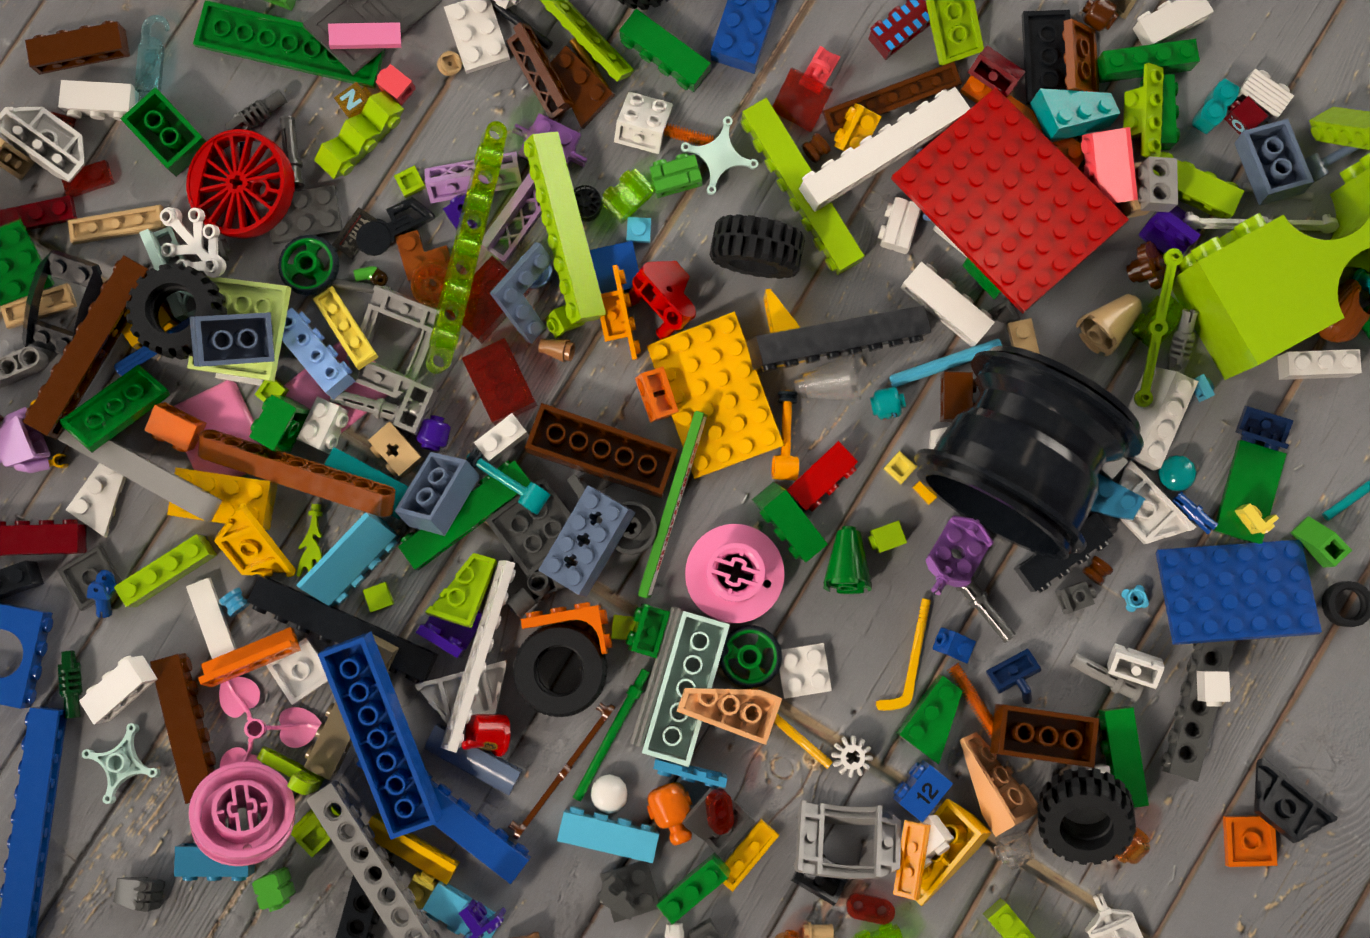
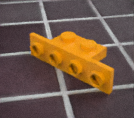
M613 265L617 291L601 294L606 315L600 318L605 342L628 337L632 360H637V354H641L639 340H634L633 336L636 324L634 316L629 317L628 307H632L629 293L624 294L623 284L627 283L624 269L619 270L618 265Z

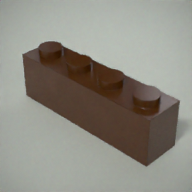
M104 21L101 25L96 26L84 25L77 30H60L56 34L47 36L36 35L32 39L25 40L29 66L39 75L130 56L126 30L117 21Z

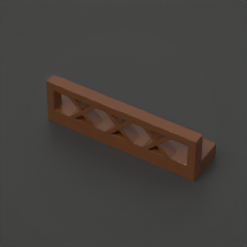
M520 22L513 27L516 34L506 40L548 118L555 120L573 107L574 103L532 28ZM518 40L521 41L525 52H520L517 49L515 43ZM529 57L536 68V72L530 71L527 67ZM540 77L547 88V92L541 91L539 88ZM551 97L558 107L554 112L550 108Z

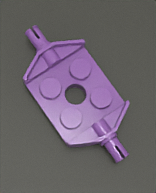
M952 516L925 559L929 571L937 580L931 589L933 593L936 591V595H940L946 585L953 587L968 586L988 548L994 543L978 519ZM952 549L959 550L962 558H955L952 555Z

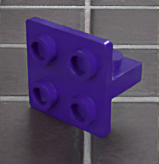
M1176 206L1170 212L1155 211L1138 236L1145 242L1151 241L1154 243L1157 250L1163 255L1172 248L1179 249L1184 254L1187 248L1200 237L1201 234L1199 232L1201 229L1194 230L1182 220L1185 218L1186 212Z
M474 899L470 900L458 913L471 931L463 938H482L485 931L488 934L495 931L504 921L505 908L502 907L491 917L487 918V911L482 903H476Z

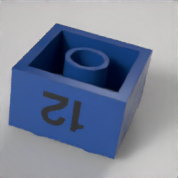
M924 760L921 763L916 762L909 771L910 777L906 782L901 781L893 791L895 793L893 799L922 823L953 785L950 780Z

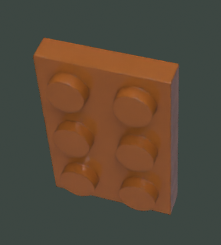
M1072 18L1065 20L1062 35L1065 41L1064 62L1066 64L1067 75L1065 77V84L1067 90L1099 92L1096 30Z

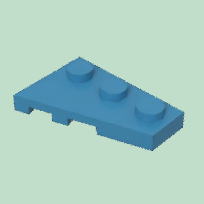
M1098 474V496L1090 512L1133 521L1145 498Z
M657 757L653 769L658 770L657 774L671 777L674 774L681 776V780L693 783L696 780L704 782L709 787L725 788L728 779L726 773L692 765L687 767Z

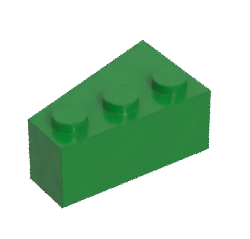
M772 482L752 499L761 510L759 514L762 518L775 527L773 531L782 542L785 540L789 544L788 551L796 560L800 558L807 562L828 545L787 490L780 485Z
M938 675L896 733L939 765L963 690L946 677Z

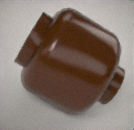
M1088 0L1082 9V12L1085 13L1083 22L1099 32L1104 29L1109 30L1119 15L1116 13L1117 6L1109 0Z

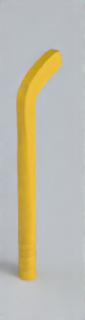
M923 598L921 600L903 694L898 698L876 701L878 710L900 709L906 707L912 701L931 600Z
M760 668V670L763 673H765V669ZM757 687V688H747V689L758 690V687ZM779 714L776 715L774 724L828 769L833 761Z

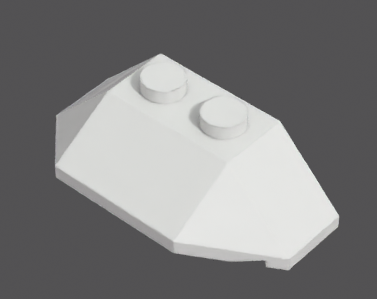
M5 107L0 112V135L55 177L71 182L85 166L83 136L44 107Z

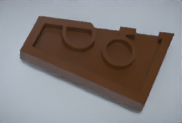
M565 46L551 61V64L573 101L574 106L571 108L580 127L584 129L615 94L568 46Z

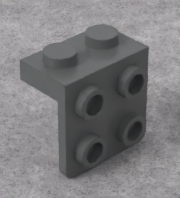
M711 787L682 822L687 829L703 839L722 859L726 857L755 823L739 804L716 787Z

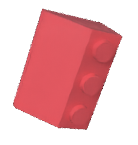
M1130 127L1082 135L1081 150L1085 158L1084 175L1112 203L1138 200Z

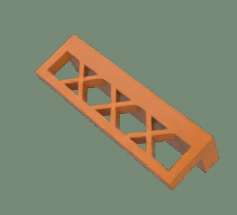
M286 628L202 663L201 667L204 675L198 677L200 684L212 688L301 651L294 628Z

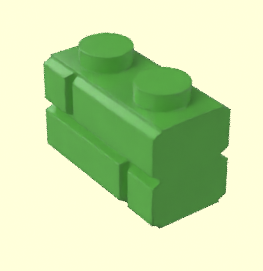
M689 153L677 155L675 157L676 160L669 162L666 159L655 161L653 166L649 167L657 198L702 186V177L695 154L689 156Z
M288 867L268 872L254 880L252 886L255 894L258 895L256 899L260 909L268 908L269 912H272L290 903L289 898L296 891L293 882L290 881L291 874Z

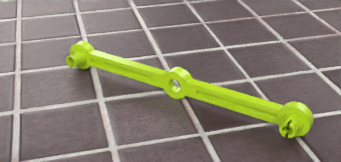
M1176 248L1169 249L1164 254L1166 269L1156 317L1148 327L1149 333L1152 336L1141 388L1134 395L1135 404L1139 407H1147L1153 402V395L1150 391L1161 339L1168 331V324L1165 320L1176 267L1183 260L1182 252ZM1156 324H1160L1162 326V330L1160 332L1155 330Z

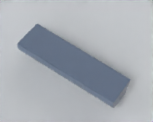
M440 723L435 725L426 742L425 750L506 795H510L523 771L521 768L499 756H495L486 749L473 748L464 750L461 746L458 748L457 753L440 748L447 727Z

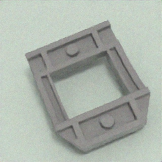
M375 285L371 302L368 304L360 328L369 343H372L382 315L385 314L421 328L422 332L405 374L375 362H371L358 370L349 355H347L346 359L353 370L350 375L356 383L397 398L409 388L411 381L416 380L433 340L442 310L436 305L431 306L393 291L391 287Z
M801 800L796 816L798 818L796 862L793 864L796 872L841 879H880L900 869L901 820L894 814L891 816L887 813L883 806L847 807L824 803L818 805L807 803V800ZM824 823L875 825L873 866L823 863Z

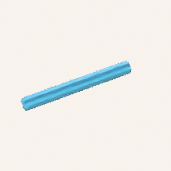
M994 339L898 372L889 377L892 387H899L971 362L978 352L989 351L992 347L1002 346L1001 341Z

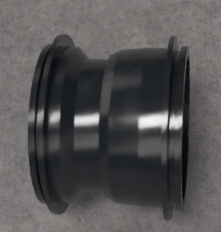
M995 346L989 351L978 352L971 361V367L976 375V384L980 396L973 407L967 408L956 415L934 449L918 450L914 460L919 467L917 471L919 480L931 493L956 512L967 518L978 519L987 531L1021 548L1045 557L1061 560L1067 559L1070 554L1083 553L1087 543L1080 531L1098 496L1099 480L1097 475L1104 463L1118 461L1123 457H1135L1140 454L1144 447V441L1140 434L1141 427L1137 418L1128 407L1105 388L1083 374L1051 358L1012 346Z

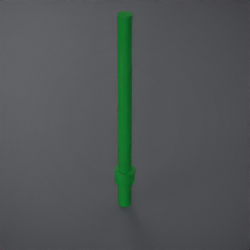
M642 668L634 684H630L626 692L628 695L573 795L574 799L582 801L636 699L639 700L643 693L641 689L650 675L649 671Z

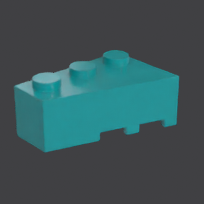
M1040 88L1030 102L1044 135L1051 142L1109 128L1120 115L1119 108L1111 93Z

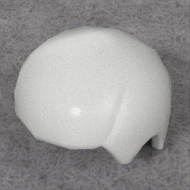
M611 774L604 775L593 783L591 799L594 806L600 812L607 814L618 812L627 802L626 784L620 777Z

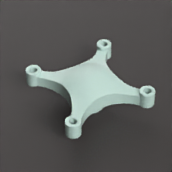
M729 116L723 119V129L714 141L702 146H693L688 142H684L681 145L683 153L695 154L707 165L710 174V184L707 187L709 195L715 194L716 183L726 170L736 166H746L754 170L758 166L756 159H746L733 148L729 138V128L733 120Z
M128 724L123 740L118 746L108 752L95 753L90 749L82 751L84 759L95 760L103 767L106 773L108 785L106 794L102 799L105 804L115 803L117 789L130 777L146 774L149 777L158 778L161 774L160 769L145 766L136 754L134 737L140 729L138 724Z

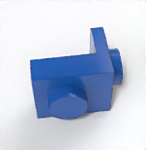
M941 627L935 638L933 650L967 664L976 641Z

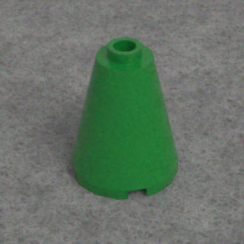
M843 526L836 533L823 582V589L830 592L831 587L837 589L838 594L864 593V588H867L868 591L872 589L861 532L856 530V527Z

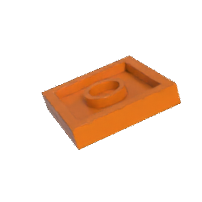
M1258 815L1223 816L1225 866H1278L1275 828Z

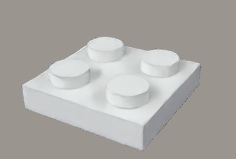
M309 637L299 642L301 651L266 665L291 705H295L328 682L318 657V651Z
M824 643L781 650L782 663L779 673L784 699L832 691Z

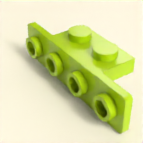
M1152 63L1144 64L1143 87L1124 92L1123 128L1130 127L1131 139L1141 137V156L1146 158L1149 156L1160 157L1164 74L1162 67Z

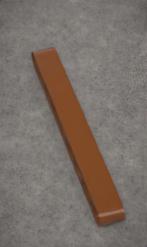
M208 429L199 433L198 457L203 460L376 516L387 517L393 514L396 491L391 486L282 451H272L263 445L216 430Z

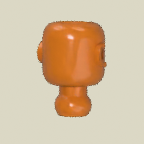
M673 782L649 792L647 797L649 816L651 820L654 819L658 827L662 829L669 828L670 842L676 846L691 840L692 832L682 822L691 811L693 803L689 792L685 791L683 785Z

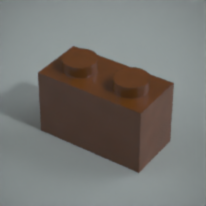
M943 372L941 374L940 422H952L956 415L967 408L973 407L976 403L973 402V393H976L977 390L976 379H973V372Z

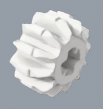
M851 735L850 743H848L845 737H842L841 741L844 744L842 747L837 743L834 744V747L840 750L839 753H831L832 757L839 758L832 763L833 766L838 767L842 765L839 769L841 775L848 769V777H853L854 770H856L859 776H862L863 773L860 767L863 766L869 770L870 766L864 762L865 760H873L871 755H865V753L871 750V747L865 746L862 748L865 740L862 738L856 744V737L854 735ZM854 751H857V753L855 754L857 756V760H850L849 762H847V759L849 758L846 756V754L848 752L853 753Z

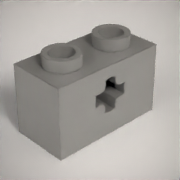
M411 381L393 425L417 436L422 421L428 419L439 393L432 388Z

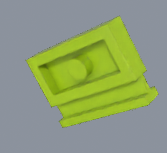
M332 804L331 810L333 814L340 816L341 812ZM312 809L294 825L291 833L296 839L295 841L312 858L331 840Z

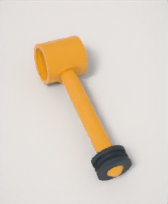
M785 390L778 392V398H780L778 402L783 404L782 440L785 446L781 447V455L773 456L771 476L772 479L796 481L799 475V458L791 456L792 404L797 403V397H795L797 392Z

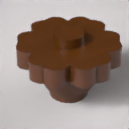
M1148 241L1137 247L1138 259L1131 261V264L1127 265L1126 270L1129 279L1133 283H1141L1148 280L1150 287L1157 290L1162 288L1166 264L1156 245Z

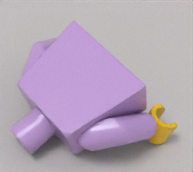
M23 407L4 417L0 426V464L3 463L5 467H14L17 471L27 473L49 470L52 466L62 469L69 465H58V459L66 457L63 454H56L52 459L48 460V457L51 455L42 433L23 423L28 408Z

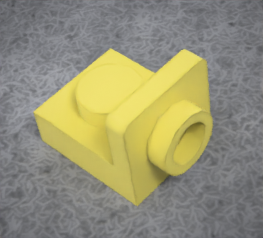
M1251 503L1241 505L1234 511L1251 534L1260 532L1265 534L1275 527L1273 523L1279 519L1276 514L1262 519L1261 511L1256 506L1251 505Z
M417 871L407 887L414 894L416 899L414 903L418 909H423L438 884L434 881V877L424 871L421 873Z

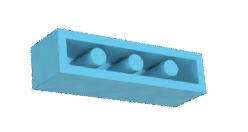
M570 807V810L565 809L557 838L558 842L653 863L660 831L655 830L656 826L642 823L641 826L632 825V820L618 818L615 821L608 819L607 814L599 812L589 815L584 813V809L578 807Z

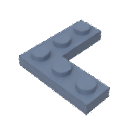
M537 242L530 247L490 292L524 340L531 344L543 332L546 325L523 294L553 261L542 244Z

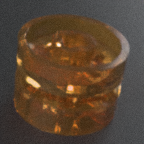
M431 258L421 261L414 268L411 277V291L415 299L429 307L441 306L450 300L455 289V277L451 267L439 259ZM431 279L436 282V286H432L429 283Z

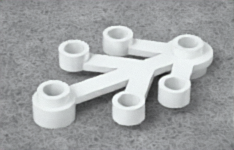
M167 207L162 210L160 219L163 224L173 227L188 244L175 245L173 243H164L161 246L162 255L173 258L176 255L197 254L202 261L190 262L189 260L179 259L176 264L183 265L184 263L185 267L190 266L197 271H204L211 278L221 276L226 270V262L218 255L219 227L207 224L203 228L205 212L199 208H191L188 212V218L193 222L192 234L182 223L183 216L179 209ZM204 237L208 238V251L204 248Z

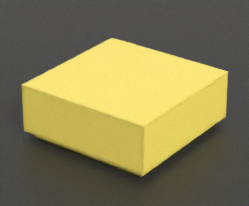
M899 451L883 470L901 485L918 466Z

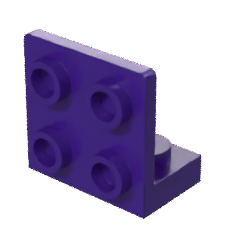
M478 611L472 628L430 616L425 624L419 626L416 633L456 658H461L477 632L482 613Z

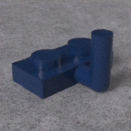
M1027 648L986 670V675L998 694L1017 685L1022 693L1023 703L1030 704L1032 702L1031 688L1025 680L1041 672V667Z

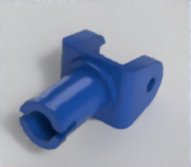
M108 570L99 571L96 575V581L91 582L87 590V598L95 600L96 616L99 618L101 617V612L103 618L112 615L110 598L116 591L114 586L117 584L114 575Z

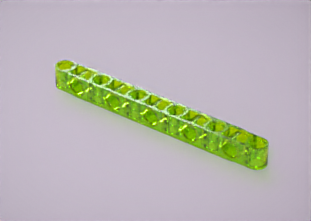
M499 121L488 124L481 136L475 155L429 341L426 367L433 374H440L451 365L458 343L504 155L507 128ZM489 131H495L499 135V139L492 138ZM478 175H484L488 179V184L482 183ZM467 220H474L477 223V229L470 228ZM456 265H463L466 268V274L458 273ZM445 310L453 311L455 320H448L445 317ZM434 356H440L443 359V367H438L434 364Z

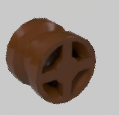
M818 133L812 136L811 141L805 142L801 146L806 156L814 163L819 162L823 154H828L831 151L826 140Z
M1093 556L1091 564L1082 570L1085 576L1100 586L1105 582L1104 578L1107 575H1111L1114 571L1109 564L1097 556Z

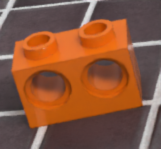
M664 367L641 373L635 378L650 423L671 417L679 412Z

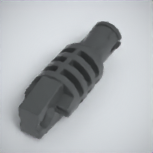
M278 89L264 100L257 99L255 103H251L244 110L236 113L234 118L225 126L228 130H252L253 127L258 126L265 119H269L270 113L287 103V100Z

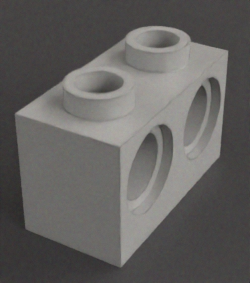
M1149 156L1139 166L1137 172L1138 179H1140L1138 201L1141 202V211L1170 212L1178 205L1177 158ZM1153 170H1156L1159 173V176H1157ZM1154 192L1159 195L1160 199L1154 196Z

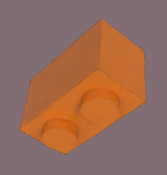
M163 402L154 405L144 431L152 434L151 437L158 441H166L172 444V447L177 451L187 452L195 448L199 441V433L205 429L207 423Z

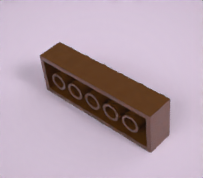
M544 403L540 405L525 445L528 454L660 499L664 495L678 454V449Z

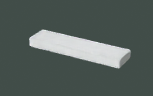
M206 578L186 586L211 658L214 659L236 650L237 648L219 603L212 579Z

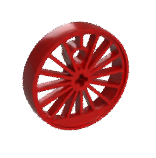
M245 129L227 130L206 141L193 157L186 180L187 197L191 208H199L205 212L203 224L216 225L219 227L221 235L237 239L258 237L273 229L286 215L291 205L295 188L293 168L284 151L264 135ZM245 141L241 159H239L238 142ZM253 141L261 142V145L249 160ZM228 146H231L233 166L224 151ZM269 148L273 156L256 166ZM218 154L229 173L213 162V159ZM276 162L278 163L279 172L257 176ZM209 165H212L227 178L206 174ZM204 178L225 182L203 187ZM280 178L279 189L277 190L276 186L268 180ZM265 184L266 190L260 195L259 190ZM221 190L204 202L203 194ZM276 194H278L273 206L267 203L272 201ZM249 196L254 197L269 209V212L262 219ZM222 199L210 216L207 209ZM244 200L256 220L254 224L248 227ZM228 206L224 226L221 227L216 222ZM238 207L240 228L231 229L235 211Z

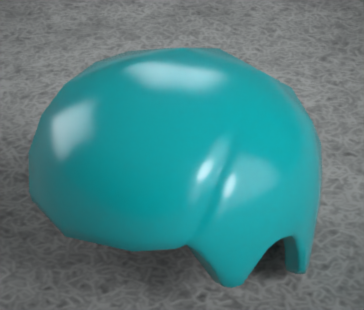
M1175 455L1164 460L1158 474L1160 482L1167 489L1185 491L1195 482L1197 471L1194 463L1187 457Z

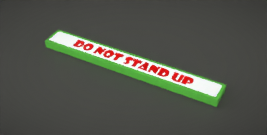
M694 412L638 596L644 598L652 596L708 415L705 413Z

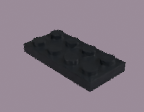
M1070 10L1023 11L1021 15L1024 71H1026V105H1030V102L1040 88L1067 90L1065 84V77L1067 75L1066 64L1064 62L1065 41L1063 40L1062 33L1064 21L1070 19Z

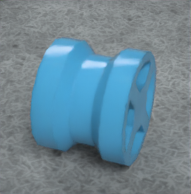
M240 588L233 589L219 600V603L228 609L227 614L230 617L239 614L250 605L247 602L248 599H244Z

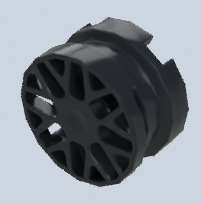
M589 185L576 187L574 194L582 222L595 220L602 210L600 193Z

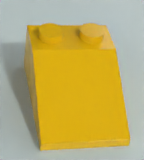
M765 289L763 300L770 333L801 328L773 291Z

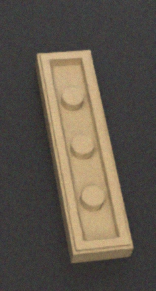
M155 205L68 220L70 242L75 245L135 235L146 229L152 232L166 228V225L160 219L163 206Z

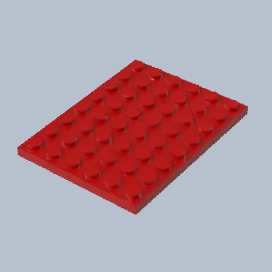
M996 87L891 177V180L1022 314L1129 221Z

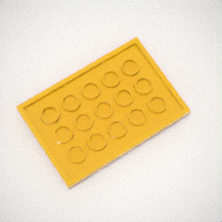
M735 311L647 345L654 368L664 367L679 411L672 415L683 447L694 412L699 411L708 415L691 467L694 479L785 446L757 370H753L746 339Z

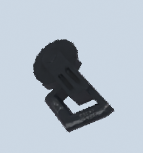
M410 197L386 209L391 222L387 223L377 218V222L372 221L362 225L356 234L357 246L367 255H381L387 251L391 243H395L396 236L409 233L434 220L435 215L414 197ZM409 208H413L423 216L418 220L413 219L408 214L397 219L395 218V215Z

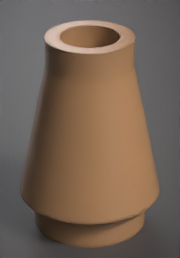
M541 339L538 351L562 362L572 361L575 353V343L570 342L569 339Z

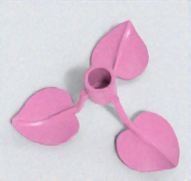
M238 676L221 683L219 690L220 705L223 711L232 718H238L246 712L248 722L245 724L244 731L249 739L247 752L240 747L226 751L221 758L220 767L237 762L262 764L257 759V755L251 754L254 739L262 738L267 730H281V741L288 747L299 748L307 745L315 737L322 723L312 712L300 707H291L281 712L279 716L281 725L266 726L264 721L253 719L249 710L257 706L260 700V689L255 682Z

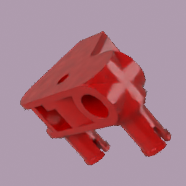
M677 261L646 262L632 279L633 287L628 292L631 305L638 304L639 300L643 298L664 321L656 330V334L660 339L670 337L675 330H682L696 316L694 304L684 294L690 276Z

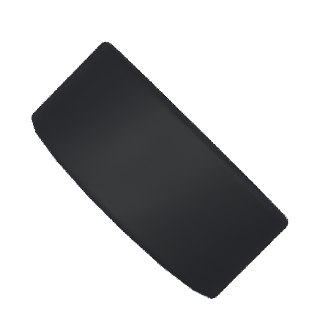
M1342 581L1331 585L1326 589L1322 597L1324 615L1337 626L1356 627L1363 625L1370 619V591L1364 585L1352 581ZM1351 590L1359 597L1360 610L1353 618H1343L1336 610L1335 599L1341 591Z

